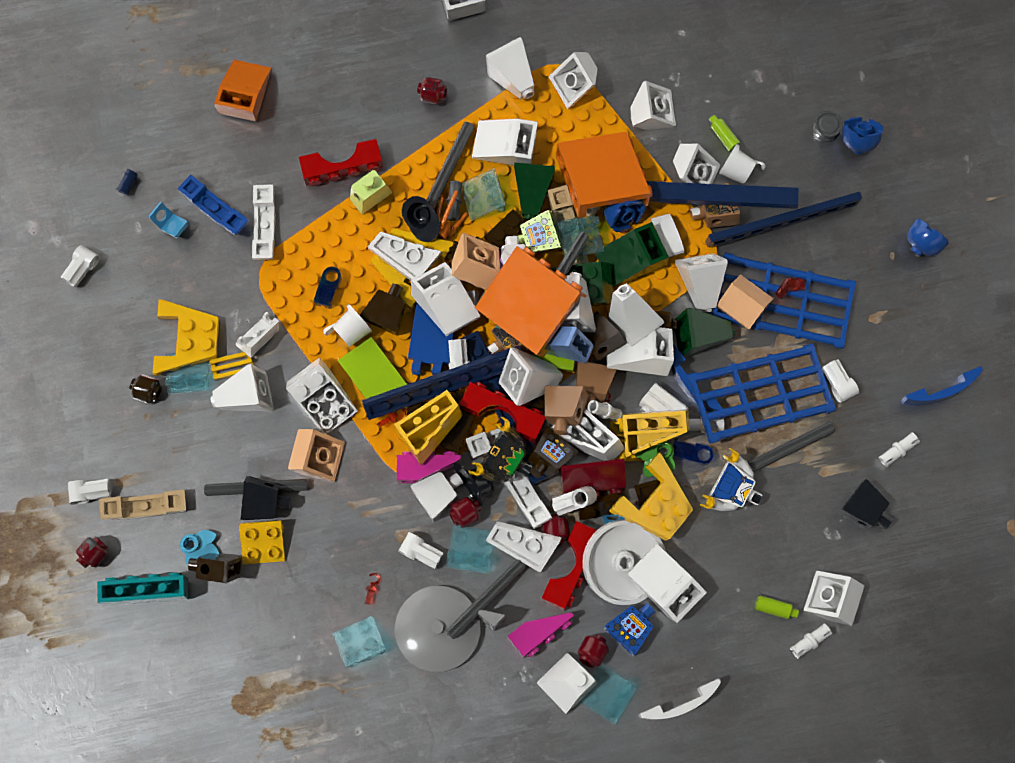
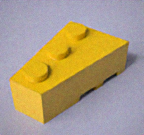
M446 390L394 425L401 439L419 464L422 465L459 421L462 413L457 402Z
M689 409L626 413L622 415L626 457L690 430Z

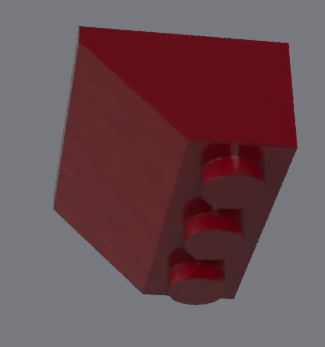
M624 458L561 466L562 495L584 486L594 488L597 496H601L604 493L612 494L618 492V495L622 494V491L626 489Z

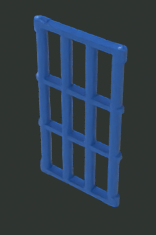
M725 252L723 257L727 259V263L766 271L764 282L748 279L765 293L769 291L802 299L800 310L772 303L765 309L766 311L798 317L796 329L761 321V314L752 326L755 330H767L794 336L795 339L803 338L834 345V347L840 349L844 348L856 281L842 280L815 274L812 271L805 272L778 266L772 262L764 263L737 257L734 254ZM771 272L806 280L804 291L769 283ZM725 274L723 283H732L739 276ZM813 281L849 289L848 298L843 300L809 292L810 282ZM722 287L719 294L718 302L724 295V293H722ZM810 300L845 308L844 319L805 311L806 302ZM717 306L713 308L711 315L731 321V323L740 324L726 313L719 312ZM803 319L842 327L840 338L801 330Z
M813 343L803 345L802 348L774 355L767 354L766 357L742 363H730L729 366L701 373L687 374L709 444L719 442L724 438L748 432L755 433L759 429L786 422L793 423L795 420L836 411ZM807 354L810 355L813 366L779 374L775 362ZM769 364L773 376L741 383L739 371ZM816 373L820 385L788 393L785 392L782 381ZM727 374L732 375L735 385L700 394L696 382ZM776 384L779 395L748 403L744 391ZM823 392L827 404L792 412L790 400ZM738 393L741 405L706 413L703 401ZM778 403L783 404L786 414L757 422L754 421L751 410ZM745 413L748 424L713 433L709 421Z

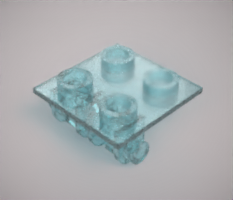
M495 168L462 183L461 189L471 221L494 210H497V212L505 210L506 203Z
M591 215L555 222L564 257L581 231L588 234L589 239L578 256L604 252L598 229V216Z
M176 353L166 354V356L176 355ZM208 361L192 366L190 364L180 367L179 370L173 372L171 370L167 371L165 385H167L168 394L209 390Z
M453 525L446 567L488 573L492 544L487 542L486 539L491 531L467 527L461 528L460 526Z
M372 616L333 633L345 668H352L353 665L361 661L365 662L366 659L370 660L371 657L378 654L382 655L386 651Z
M600 665L593 676L597 685L580 703L615 724L637 687L629 680L623 679L605 666Z

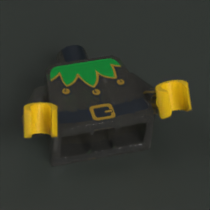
M501 417L505 422L504 425L500 427L495 423L496 428L501 430L483 462L481 464L471 463L477 466L476 472L469 471L471 475H479L490 482L514 480L518 473L529 478L531 476L530 470L533 466L525 462L529 456L526 452L527 444L521 433L517 432L506 418Z

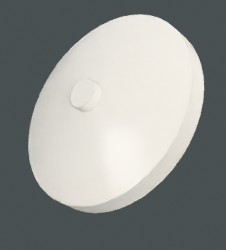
M625 519L615 520L603 525L591 536L584 550L583 572L588 585L599 597L613 604L631 605L645 600L648 596L627 573L656 544L665 551L661 539L643 530V527L630 523Z

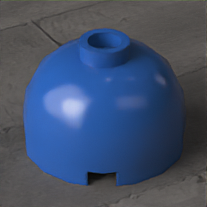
M862 117L847 119L842 129L844 144L856 154H863L874 150L879 145L883 136V126L872 119L865 122L862 121Z
M641 200L606 205L604 209L605 220L615 232H624L631 228L629 225L633 221L637 223L641 219L645 206Z
M917 218L911 225L907 235L908 242L912 246L910 250L919 257L922 254L928 257L939 254L948 245V240L936 229L929 227V224Z

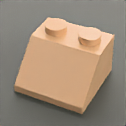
M462 233L452 260V276L487 290L500 271L499 247Z
M298 429L288 469L305 476L335 482L345 442L314 429Z

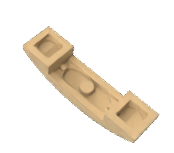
M567 185L547 190L551 210L564 246L562 248L564 255H566L579 234ZM585 246L573 265L589 263Z
M185 490L166 491L163 494L121 498L119 496L99 499L101 520L147 518L187 511Z

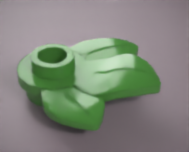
M664 441L635 453L637 458L645 461L643 467L645 477L654 476L645 467L663 448L668 450L667 454L662 456L673 473L675 469V462L672 458L674 448L670 442Z

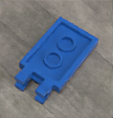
M418 303L416 304L408 360H413L412 375H421L422 363L433 364L432 374L435 375L442 372L443 364L449 365L448 340H453L454 332L446 336Z

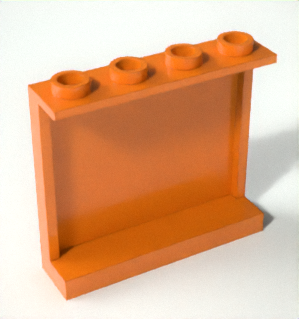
M627 132L557 143L556 158L565 183L568 186L578 218L586 217L588 208L642 199L644 205L648 206L649 199L652 197V188L646 182V173L640 167L639 156L635 154L633 140L629 139Z
M516 246L474 308L533 353L544 357L549 351L545 347L579 298L581 296L586 298L587 295L582 292L583 287L574 281L572 283L566 281L567 276L559 270L555 272L551 270V264L543 258L540 260L534 257L536 253L526 246L524 249Z

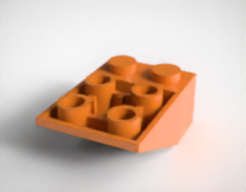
M234 59L219 86L214 102L218 113L256 122L272 68Z

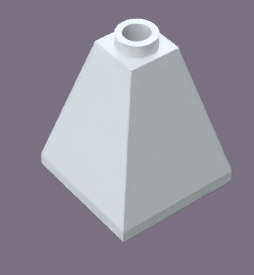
M521 37L486 55L487 73L490 78L519 99H529L534 95V82Z
M712 253L675 260L676 267L694 306L702 312H711L712 308L717 306L728 264L727 259Z
M571 272L569 275H566L567 278L565 280L569 283L574 281L583 287L582 292L587 296L586 298L582 296L579 298L560 327H577L581 332H595L596 326L586 281L582 278V274Z
M627 283L619 286L613 292L608 321L620 331L624 340L631 347L664 324V320Z
M511 347L499 379V384L517 406H521L544 395L545 386H558L562 381L563 375L555 365Z
M252 364L246 365L212 391L211 403L214 408L235 411H274L267 373Z

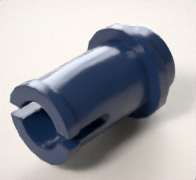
M127 169L126 172L123 171L124 176L118 188H116V191L128 196L134 181L138 180V174L130 169Z

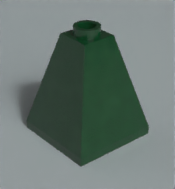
M514 162L522 216H524L525 220H530L540 214L548 194L547 190L550 189L555 176V166Z
M686 308L675 318L677 320L675 331L677 349L684 358L726 343L735 336V328L731 326V321L693 308Z

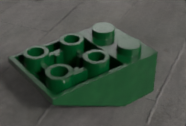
M652 222L633 229L595 252L598 261L611 263L613 288L664 267L669 260V256Z
M598 261L572 265L567 275L571 272L582 274V278L587 284L591 306L611 304L613 295L611 263ZM558 267L550 268V269L555 272Z

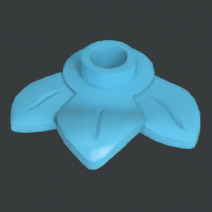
M202 530L196 535L187 534L181 539L180 548L186 554L185 562L187 565L190 558L197 559L209 553L219 554L218 549L212 544L217 536L214 532ZM193 541L195 543L194 547L188 548V543Z

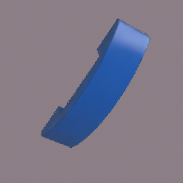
M191 174L177 188L203 213L235 236L249 222L246 217L224 203Z
M673 343L674 362L671 366L672 372L685 394L696 403L687 374L681 367L686 359ZM716 399L703 401L705 410L709 413L723 409Z
M980 366L962 373L957 378L959 384L931 395L927 394L925 388L910 393L901 399L902 404L915 406L931 405L950 399L967 388L980 375L983 369Z

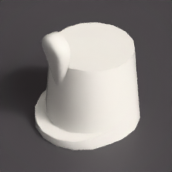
M736 144L719 174L744 185L754 167L762 171L766 165L747 156L739 150V145Z
M348 304V311L336 323L326 327L323 333L328 336L335 330L350 347L372 330Z

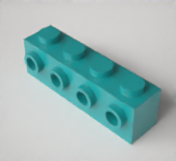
M180 572L169 573V576L161 577V574H150L148 578H140V576H127L123 580H118L117 577L105 578V581H97L98 603L107 606L189 599L188 578Z

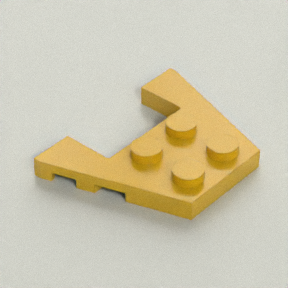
M392 228L389 233L404 239V241L441 251L440 258L443 260L450 253L449 247H454L453 242L438 238L430 242H422L412 232ZM374 255L371 259L372 265L390 285L394 283L404 288L400 297L412 310L416 300L411 296V286L405 283L407 278L377 255Z
M158 299V319H178L176 355L154 356L153 375L159 376L162 375L161 373L170 370L173 372L179 370L180 367L190 364L192 366L216 359L219 318Z
M659 452L645 468L661 483L638 510L627 498L622 496L609 511L614 515L618 514L624 517L626 521L635 523L643 527V530L667 541L690 515L693 508L662 454Z

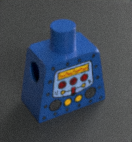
M648 603L639 611L635 607L630 606L607 623L604 629L625 650L634 656L654 627L648 620L656 611Z

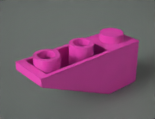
M402 452V455H397L398 484L417 483L438 472H444L454 467V463L460 464L461 456L457 455L456 452H444V455H436L435 452H432L425 462L420 465L411 452Z
M570 612L524 622L507 637L523 658L527 655L531 658L539 651L538 646L543 642L548 644L556 637L554 633L561 628L564 631L573 623L571 619L574 615Z

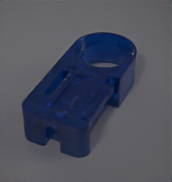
M328 267L323 271L314 297V302L317 306L323 305L327 309L332 308L330 303H332L335 291L339 289L342 280L338 268ZM330 272L338 274V278L333 282L326 279L327 274Z
M678 438L673 442L674 455L672 458L701 466L708 465L713 459L714 453L709 446L698 443L694 446L680 442ZM699 451H707L709 459L707 461L700 460L698 458Z

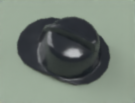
M420 196L408 198L402 206V216L408 227L418 240L422 242L434 240L440 231V221L433 205Z
M454 463V469L468 489L472 500H476L479 506L482 507V500L494 492L491 479L483 475H471L469 471L476 472L477 469L466 471L461 465Z

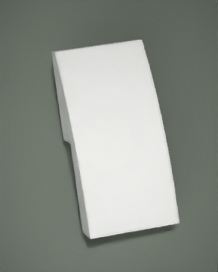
M670 213L651 218V222L668 256L684 253L681 238Z

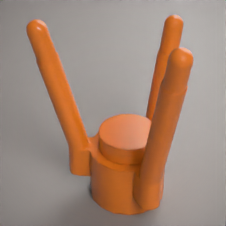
M457 190L454 191L443 218L439 220L440 231L437 237L446 240L447 236L451 238L454 231L468 216V213L465 212L452 228H450L451 224L446 221L458 195ZM444 197L440 198L436 212L438 218H440Z

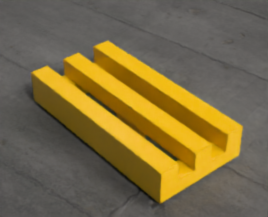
M244 352L209 360L214 381L230 378L241 369L217 374V371L247 364L253 365L252 357L250 358ZM247 358L246 360H241V361H237V362H233V363H229V364H225V365L216 366V365H218V364H222V363H226V362H230V361H235V360Z

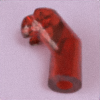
M787 278L777 289L775 295L783 299L788 291L804 289L805 282L800 278Z

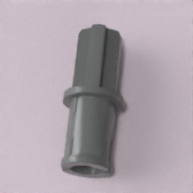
M459 181L449 182V197L446 199L449 205L454 191H458L456 200L447 220L452 222L459 220V209L462 203V199H460L462 183Z

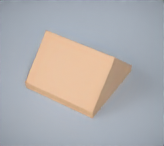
M740 275L731 283L718 302L717 307L750 330L774 298Z

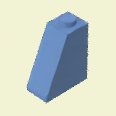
M559 327L545 348L549 350L546 354L586 364L594 345L577 327Z

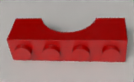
M377 139L357 143L353 155L339 163L325 160L318 152L299 157L306 186H317L321 182H334L342 177H355L363 172L378 171L380 168H383Z
M478 382L475 384L469 383L459 404L461 410L478 418L490 410H501L508 413L515 421L516 433L533 443H536L546 422V417L543 416L544 413L535 408L530 410L524 407L525 404L517 406L514 401L506 399L503 393L498 391L493 393L487 390L485 385Z
M576 521L567 541V544L575 554V567L563 578L550 579L541 601L562 611L565 610L566 606L571 607L575 598L572 595L575 587L579 589L584 578L581 576L583 570L585 547L597 530Z

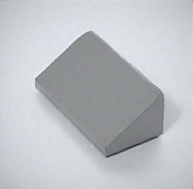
M485 610L478 612L479 618L494 631L505 620V615Z

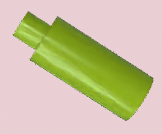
M716 115L709 118L712 123V130L729 152L734 149L736 144H741L722 118L718 119Z
M761 595L757 597L755 610L785 619L798 617L799 610L793 609L792 604Z

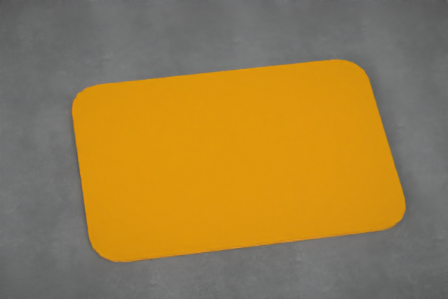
M547 64L531 72L535 92L531 98L519 99L507 89L380 175L393 193L363 215L350 201V197H348L275 247L273 259L263 261L259 271V288L266 303L310 363H313L320 357L331 370L358 410V412L351 416V419L382 461L396 473L397 455H402V452H411L399 436L394 425L406 417L407 407L368 420L362 404V400L366 398L339 364L338 360L372 337L407 384L432 376L433 364L422 363L421 375H412L413 360H408L416 304L412 310L406 305L397 336L366 322L372 331L349 347L335 330L328 336L323 333V330L336 323L348 311V304L360 316L377 290L389 292L391 285L372 265L371 259L375 254L368 249V246L380 231L389 234L392 228L412 232L402 216L403 203L412 196H420L427 199L463 123H472L474 129L441 197H444L439 220L443 218L448 207L446 199L449 197L450 181L462 183L460 196L462 203L460 204L459 218L465 212L468 213V216L454 231L451 238L447 236V241H457L459 243L462 233H466L475 238L478 236L480 240H485L489 243L485 239V235L512 209L524 219L521 212L514 165L472 159L479 121L523 119L538 122L532 164L555 166V176L550 189L566 185L556 158L557 143L620 132H627L629 139L633 140L634 152L639 156L640 167L646 173V181L672 182L595 86L570 109H567L549 78V75L561 64ZM548 194L540 214L547 210L552 211ZM439 201L435 207V213L437 212ZM649 202L648 206H645L641 219L637 223L633 221L629 225L631 228L624 232H615L608 225L604 215L605 206H602L591 219L587 215L586 217L578 218L574 205H572L579 232L583 231L589 235V239L584 245L589 263L598 262L595 252L633 229L650 223L651 218L670 213L681 238L684 253L670 256L666 266L626 282L654 311L663 310L688 292L676 267L675 260L712 253L717 255V245L707 247L705 242L708 235L712 234L711 229L706 227L703 218L694 221L691 219L690 209L694 208L691 204ZM446 220V221H448V222L451 224V225H450V228H452L453 225L457 222V221L452 222V221H450V220ZM520 231L516 236L522 235V231ZM563 249L538 252L534 257L538 260L543 258L551 264L550 268L559 267L565 255ZM439 257L429 270L444 262L449 266L451 261L448 260V257L445 260ZM407 278L405 283L411 286V281ZM460 280L466 292L478 291L480 300L486 290ZM619 286L614 287L613 292H615ZM611 304L591 306L593 314L598 311L608 320ZM478 312L480 318L455 331L453 340L479 331L486 347L496 341L491 332L496 324L486 318L481 312ZM531 350L525 351L530 355H534V353ZM590 354L587 362H591L595 358ZM574 361L573 372L561 371L563 378L560 383L576 373L577 361ZM443 364L442 372L449 370V365ZM468 386L459 388L457 390L463 392L464 396ZM434 398L425 400V401H423V402H429V401H431V400L434 399ZM531 401L525 403L524 407H529L531 405ZM487 411L479 418L475 416L465 439L498 429L495 423L501 427L502 425L495 411ZM465 440L457 455L461 456L469 450ZM438 445L433 452L436 455H444V452L451 451Z

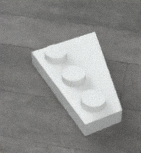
M381 231L368 246L371 252L410 281L426 273L441 255V251L428 249L423 245L413 244Z
M497 521L486 541L517 560H521V562L534 570L541 572L559 544L561 537Z

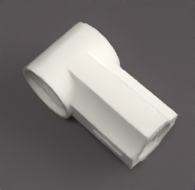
M83 245L78 246L72 255L71 263L61 275V278L73 287H77L86 273L96 267L100 256Z
M466 339L448 340L449 369L469 363Z
M839 359L822 367L823 372L832 385V393L839 403L859 394L857 384L852 378L848 377Z
M102 479L88 482L86 480H75L68 482L69 504L79 505L88 503L89 500L110 498L112 494L110 480Z
M584 486L552 499L554 512L560 516L579 508H584L596 501L597 494L594 488ZM582 493L585 494L586 501L582 499Z
M408 532L398 551L410 559H416L436 569L444 553L424 543L425 541L420 537Z

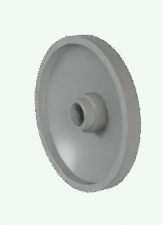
M430 586L412 594L401 606L395 623L396 641L406 659L416 667L429 672H446L464 664L472 656L479 642L481 629L479 616L455 639L449 637L446 630L472 605V602L458 590L446 586Z

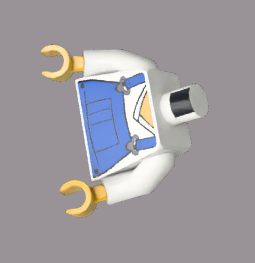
M729 448L732 451L730 457L723 456L727 462L709 496L702 495V497L707 498V502L704 505L700 504L701 507L722 512L735 511L738 507H743L746 500L756 506L759 504L763 494L753 490L756 483L754 472L748 462L739 456L738 452L734 449Z

